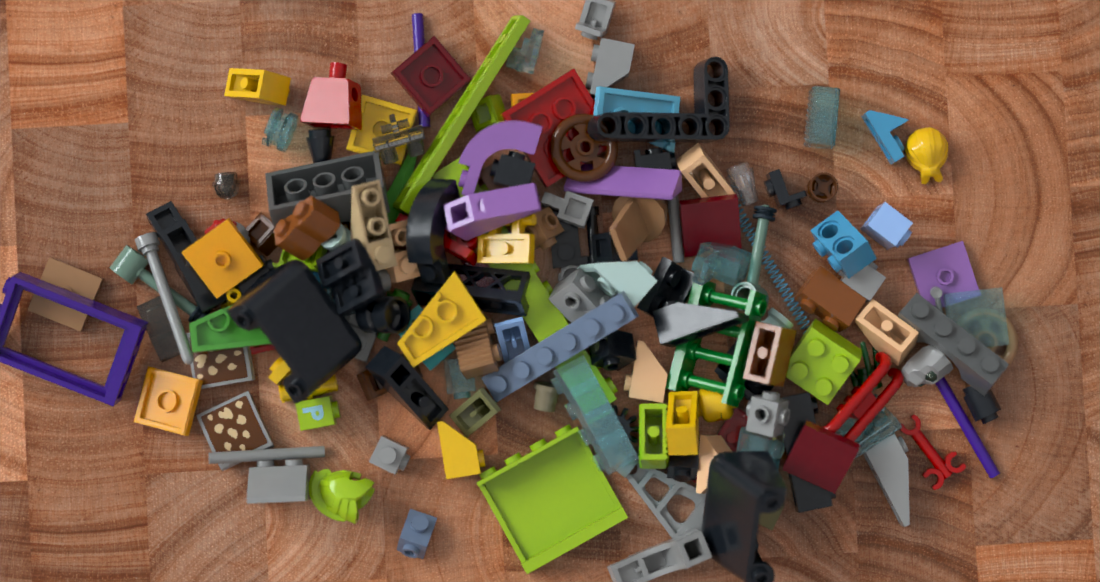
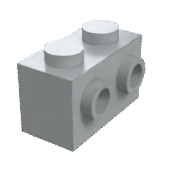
M578 268L558 282L549 297L553 305L571 323L611 299L610 296L606 295L596 285L594 279L581 268Z

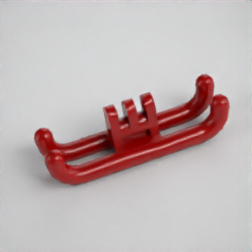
M878 352L875 355V360L879 363L878 367L860 388L854 387L851 394L853 396L847 395L843 401L846 404H839L836 408L838 413L823 428L836 433L849 417L857 420L844 437L855 442L903 384L904 376L901 370L894 367L890 368L891 358L888 354ZM888 374V377L892 380L876 398L871 391Z

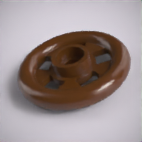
M576 114L563 120L552 134L550 142L552 160L564 176L574 181H596L608 174L617 160L618 142L595 141L586 133L588 122L594 115ZM601 120V130L607 134L608 124ZM575 128L579 135L570 141L565 135L570 129ZM583 142L587 143L590 147L589 152H583L580 149V144ZM599 145L607 146L605 158L597 157ZM570 148L571 155L574 158L570 162H566L562 151ZM592 161V170L581 171L580 162Z

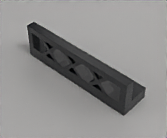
M448 263L451 275L456 271L457 274H464L467 277L463 283L481 310L490 313L527 316L529 305L525 295L531 277L529 272ZM420 276L414 278L411 291L417 304L427 306L444 284L423 283ZM483 277H492L495 281L487 287H478L476 284ZM512 279L521 280L518 291L506 290L503 285Z

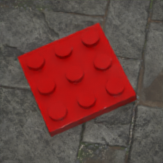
M571 69L500 114L504 121L523 120L542 125L535 154L532 155L526 152L524 154L529 162L535 163L534 170L545 188L564 177L555 166L550 153V142L554 130L563 120L576 114L593 115L595 102L575 69ZM572 128L565 136L572 141L579 133L575 128ZM583 142L580 144V149L583 152H589L590 147L587 143ZM599 145L597 156L606 151L607 146ZM570 148L562 151L566 162L574 160Z

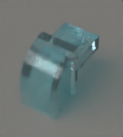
M715 242L701 243L692 264V271H694L692 282L703 286L714 278L731 286H736L746 277L752 253L727 244Z

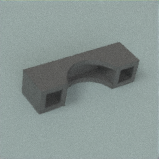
M918 293L911 298L897 316L919 332L916 343H927L943 352L956 365L961 379L984 397L1009 366L1006 361Z

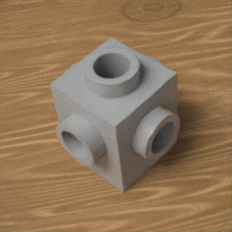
M763 391V394L752 396L746 407V416H748L746 431L769 437L782 435L790 419L789 400L780 398V394L773 391Z

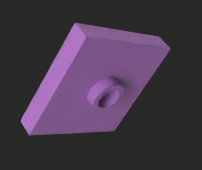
M963 241L907 259L918 294L935 307V299L930 295V290L934 286L942 290V296L940 297L942 308L981 295Z

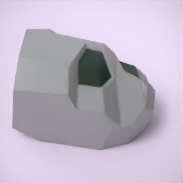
M928 345L912 356L906 362L901 372L904 376L903 381L907 386L922 387L925 384H935L952 371L953 366L939 349Z

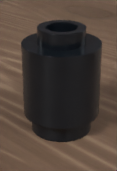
M971 386L963 389L965 394L963 398L975 422L981 420L983 424H986L999 417L997 411L1001 410V407L992 389L989 390L985 397Z

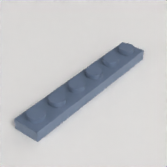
M623 291L501 365L498 372L488 373L481 379L495 402H498L634 320L639 315Z

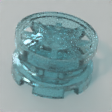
M275 107L264 131L267 138L263 137L262 145L268 147L273 145L277 147V150L285 152L295 132L298 115L291 112L286 114L283 109Z

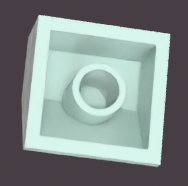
M637 261L591 263L578 267L587 275H590L596 285L611 298L624 291L634 307L657 282L651 275L653 273L652 269L642 261L639 263Z

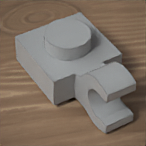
M566 191L564 198L544 192L541 206L544 208L550 206L551 210L559 211L557 215L558 220L584 229L594 200L570 191Z

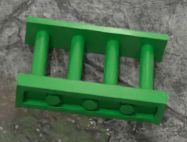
M694 277L687 304L711 307L713 303L742 309L745 310L744 314L748 315L749 321L742 323L741 327L734 326L716 332L738 338L734 355L702 348V338L676 346L665 389L678 392L688 391L690 387L723 394L721 403L738 407L745 394V379L743 375L756 321L761 322V318L766 313L767 295L755 290H750L748 299L716 292L715 283ZM702 359L730 366L727 382L723 383L695 376L693 371L696 361Z

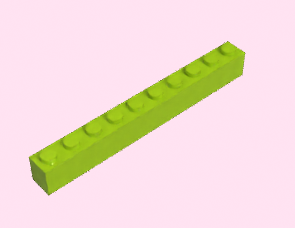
M459 157L434 173L432 178L456 180L461 198L466 195H462L463 187L458 186L462 170L468 171L470 166L460 164ZM477 183L474 193L489 191L485 184L479 186ZM503 226L502 234H510L506 226ZM535 261L534 264H488L490 268L527 271L530 273L531 277L525 295L529 309L527 316L522 317L538 342L569 325L567 322L569 320L549 300L553 289L547 280L542 283L536 273L540 269ZM512 279L503 286L506 290L518 291L521 280ZM585 349L555 367L587 418L617 399L614 395L618 392L610 377L604 380L599 372V369L602 367L591 365L590 355H588Z

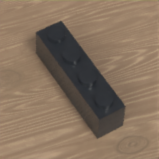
M809 392L780 397L789 400L790 419L783 433L787 457L806 420L816 424L814 414L819 413L816 398L811 397ZM788 473L796 512L800 513L833 506L832 499H836V493L834 494Z

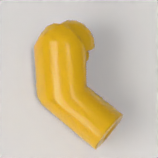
M234 286L226 292L229 301L220 305L221 309L234 304L241 297L238 286Z

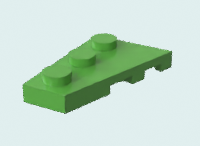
M232 305L189 323L192 353L272 345V343L260 327L249 331L237 326L227 312Z

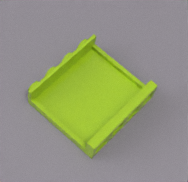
M570 424L554 432L557 438L548 443L545 438L529 446L531 449L530 453L521 456L519 452L504 460L506 463L505 467L497 471L494 466L479 474L481 480L476 482L520 559L526 574L628 518L578 426L572 429Z

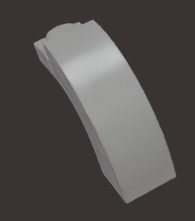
M699 530L641 550L607 566L613 582H647L667 573L692 567L712 558L702 531Z

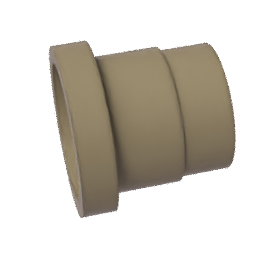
M535 381L533 387L536 389L534 409L544 412H555L558 394L562 393L563 386L551 382Z

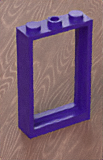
M22 272L13 275L12 278L9 277L3 287V293L6 295L3 303L0 304V362L110 406H115L120 402L149 322ZM23 290L125 329L105 386L4 347Z

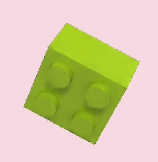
M815 318L792 350L786 377L828 405L860 362L862 350Z

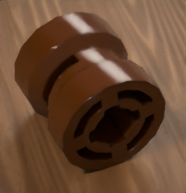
M827 172L816 174L807 185L809 198L817 203H825L831 200L838 191L836 178Z

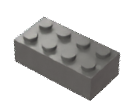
M378 150L265 173L268 207L274 229L280 220L293 214L295 206L300 201H304L310 196L338 211L340 223L350 222L352 186L380 180L386 213H390L385 175Z

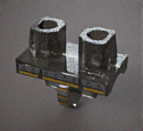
M395 114L389 115L390 124L380 126L382 134L386 135L372 138L375 153L379 152L384 165L399 160L395 148L406 144L410 157L425 153L423 141L425 134L422 124L407 128L410 127L408 118L397 121Z

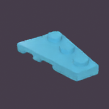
M599 86L596 87L593 115L597 116L606 112L679 113L680 96ZM629 120L628 130L634 134L636 130L635 125ZM656 121L655 130L661 134L663 130L662 125ZM648 142L658 148H662L666 152L674 153L675 142Z

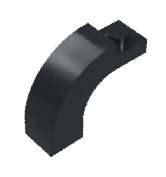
M431 179L418 192L410 209L406 229L407 256L409 263H417L423 283L444 284L451 276L444 250V232L447 225L444 205L460 198L456 180Z

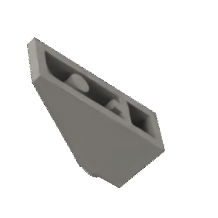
M890 433L860 450L900 526L906 527L910 525L908 458L905 454L909 450L901 436L896 437L895 434Z

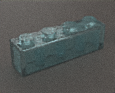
M583 355L553 371L555 377L551 379V382L558 395L563 392L566 395L569 403L564 406L572 421L578 418L583 429L578 432L585 445L592 444L597 454L592 456L599 471L606 470L609 475L639 459L585 356Z

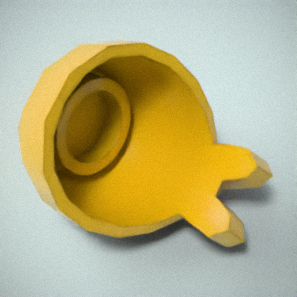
M932 127L915 130L910 134L905 144L907 160L914 169L921 172L922 184H927L930 177H933L936 182H941L943 176L940 168L945 164L948 157V142L939 130Z

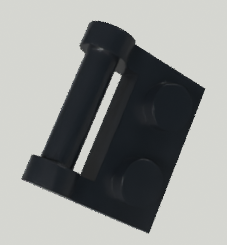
M599 206L592 207L586 223L589 256L581 257L578 227L559 220L564 231L555 237L558 242L551 246L553 269L569 265L580 266L593 263L591 235L599 234L597 216L600 215ZM553 211L556 217L559 211Z

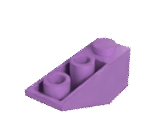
M529 183L469 194L445 204L444 210L449 232L467 241L541 211V205L536 184Z

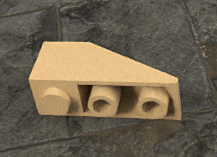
M380 180L352 186L350 241L352 239L360 240L377 271L397 266Z

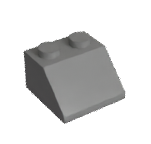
M303 459L285 460V465L274 466V460L256 461L257 467H249L247 504L299 502L311 499L309 496L310 464L303 465Z

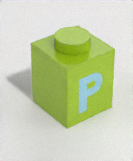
M332 396L296 403L300 431L336 425V418H341L338 401H333Z

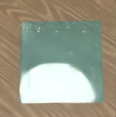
M1002 287L943 294L946 316L986 347L1009 345Z

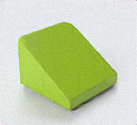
M499 94L482 98L471 114L476 132L494 123L504 121L500 114L506 110Z

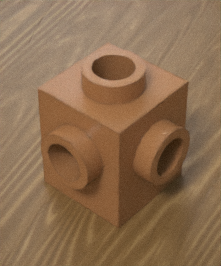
M550 206L533 213L537 217L536 225L526 226L525 234H535L534 250L541 247L544 251L558 242L555 237L564 231Z

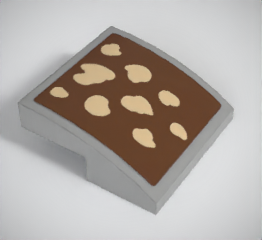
M186 333L192 351L190 333ZM250 347L193 353L194 361L190 364L192 378L203 380L201 389L255 380Z
M249 391L196 415L212 452L260 450L274 447L267 427L261 419ZM241 462L220 463L218 465L224 471Z

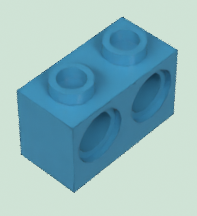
M838 210L810 230L815 239L812 245L821 257L827 255V261L836 273L841 270L848 279L877 259L869 242Z

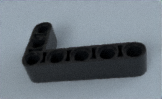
M711 57L696 64L693 72L694 113L606 112L590 119L587 126L588 134L595 141L709 143L723 139L727 136L730 128L728 67L726 62L720 57ZM708 65L714 70L713 78L707 72ZM709 93L713 95L715 99L714 106L710 105V103L708 102ZM601 120L608 124L607 134L601 130ZM629 120L635 125L636 130L634 134L628 130ZM656 121L662 125L663 130L661 134L655 130ZM683 121L689 126L688 135L682 130ZM710 122L714 124L716 129L714 135L709 131Z

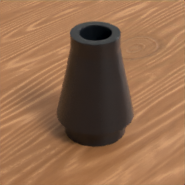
M331 129L308 130L309 137H306L313 163L331 160L334 143Z

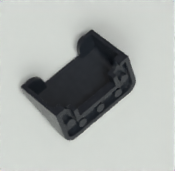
M291 260L261 275L227 310L228 314L240 328L250 331L260 327L286 362L292 373L285 378L284 388L295 404L309 397L350 362L362 348V342L357 333L343 315H338L333 300L309 267L299 260Z
M768 451L722 452L715 455L709 465L701 531L712 559L743 582H774L772 566L768 562L762 561L758 553V527L760 514L776 512L784 505L787 486Z

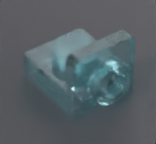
M533 28L530 39L524 38L522 49L513 48L508 56L506 67L519 72L533 74L539 58L544 30Z
M458 358L443 360L447 394H453L454 399L471 397V392L476 391L475 378L466 379L460 371Z

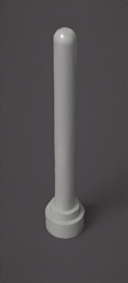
M156 232L143 234L135 239L139 252H142L143 256L147 257L181 358L185 364L190 365L194 361V356L157 253L159 251L158 246L160 245Z

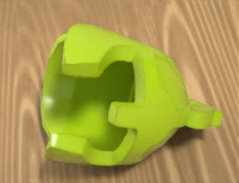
M324 469L317 472L315 470L309 481V496L314 506L327 517L336 521H349L357 524L359 519L358 510L363 508L374 494L375 488L372 487L374 482L367 478L360 480L362 474L353 471L340 470L331 472L330 469Z

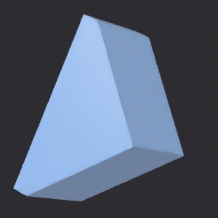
M523 317L494 324L504 363L530 348Z

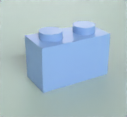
M884 202L876 207L860 230L888 250L893 247L898 248L907 241L912 234L909 228L913 223Z

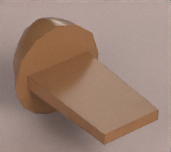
M623 196L616 199L612 208L613 224L609 231L621 261L628 260L642 242H649L661 235L668 212L667 205L662 199Z

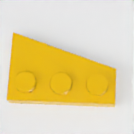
M456 271L452 273L397 342L412 367H415L487 320Z

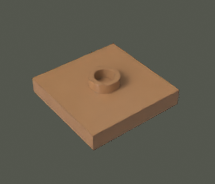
M49 257L40 279L94 301L104 281L103 278ZM34 294L28 311L80 332H83L89 317L87 314Z

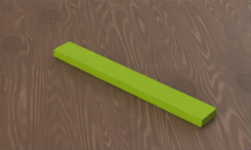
M523 15L511 17L393 203L395 209L409 214L418 192L432 178L530 23L528 18Z

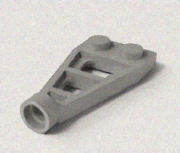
M631 453L624 458L616 471L628 479L672 539L702 529L706 493H696V487L685 482L675 481L673 478H667L666 473L657 469H641L639 459ZM636 465L637 472L635 474H629ZM650 478H657L669 486V491L661 501H656L645 490V484ZM674 495H682L693 500L695 503V509L682 523L676 522L667 510V503Z

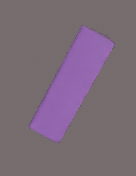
M583 164L581 166V171L593 169V164ZM613 166L608 174L596 181L578 182L567 178L564 191L581 194L672 200L682 191V173L680 170Z

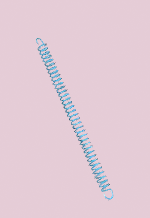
M744 213V214H742V215H739V217H741L740 220H741L743 217H745V216L747 215V213ZM746 218L740 221H745L740 225V227L747 226L743 230V232L749 231L745 236L748 237L750 235H753L748 239V241L754 240L753 237L755 236V232L752 234L749 233L752 232L755 229V227L747 229L750 225H752V223L743 225L749 220V218ZM771 255L763 257V259H767L763 261L762 264L769 263L764 269L773 267L767 272V274L775 272L770 278H775L779 276L773 281V283L781 281L779 284L776 285L775 288L785 285L778 291L780 293L787 290L785 293L781 295V297L789 295L784 300V302L793 299L786 305L791 306L795 304L792 308H790L789 311L798 309L792 314V316L801 313L798 317L795 318V320L804 318L797 324L801 325L803 323H806L804 326L800 328V330L808 328L809 326L806 325L810 321L807 320L802 322L807 318V316L800 317L804 313V311L798 312L801 309L800 306L794 308L799 302L792 303L795 300V297L788 299L790 296L793 295V292L786 294L791 288H786L782 290L788 285V283L780 285L785 280V278L776 281L782 276V274L774 276L777 272H779L780 269L771 271L777 265L775 264L768 267L770 264L774 262V260L766 262L771 257Z

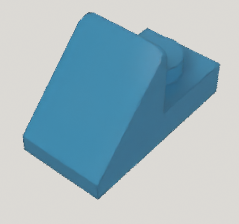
M872 110L864 113L861 117L890 165L903 158L904 154L902 151L905 148L898 136H892L890 132L909 121V119Z

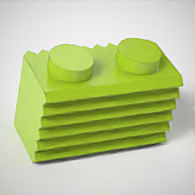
M665 403L639 404V465L641 469H666L669 465L666 435L668 406Z

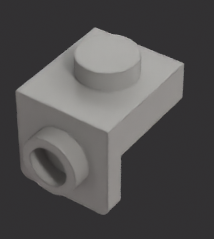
M585 0L580 21L576 23L575 29L582 31L581 35L583 37L593 40L605 36L616 1Z

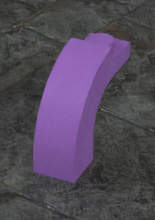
M506 120L494 123L477 133L469 141L459 160L460 164L470 166L468 171L462 170L458 186L463 187L462 195L474 194L481 168L486 159L493 153L503 149H515L534 155L542 131V125L523 120Z

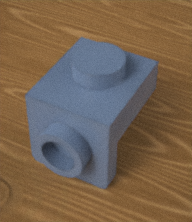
M410 509L398 541L397 551L402 552L403 555L409 558L424 559L437 518Z

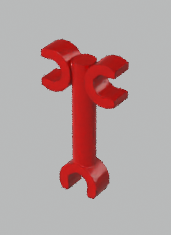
M912 414L910 418L914 422V427L908 430L900 423L898 428L901 433L911 435L935 469H926L922 476L927 478L930 474H935L937 482L931 486V489L937 490L942 487L946 478L953 473L962 472L966 465L962 463L955 468L951 465V459L957 455L956 451L946 454L943 461L920 430V419Z

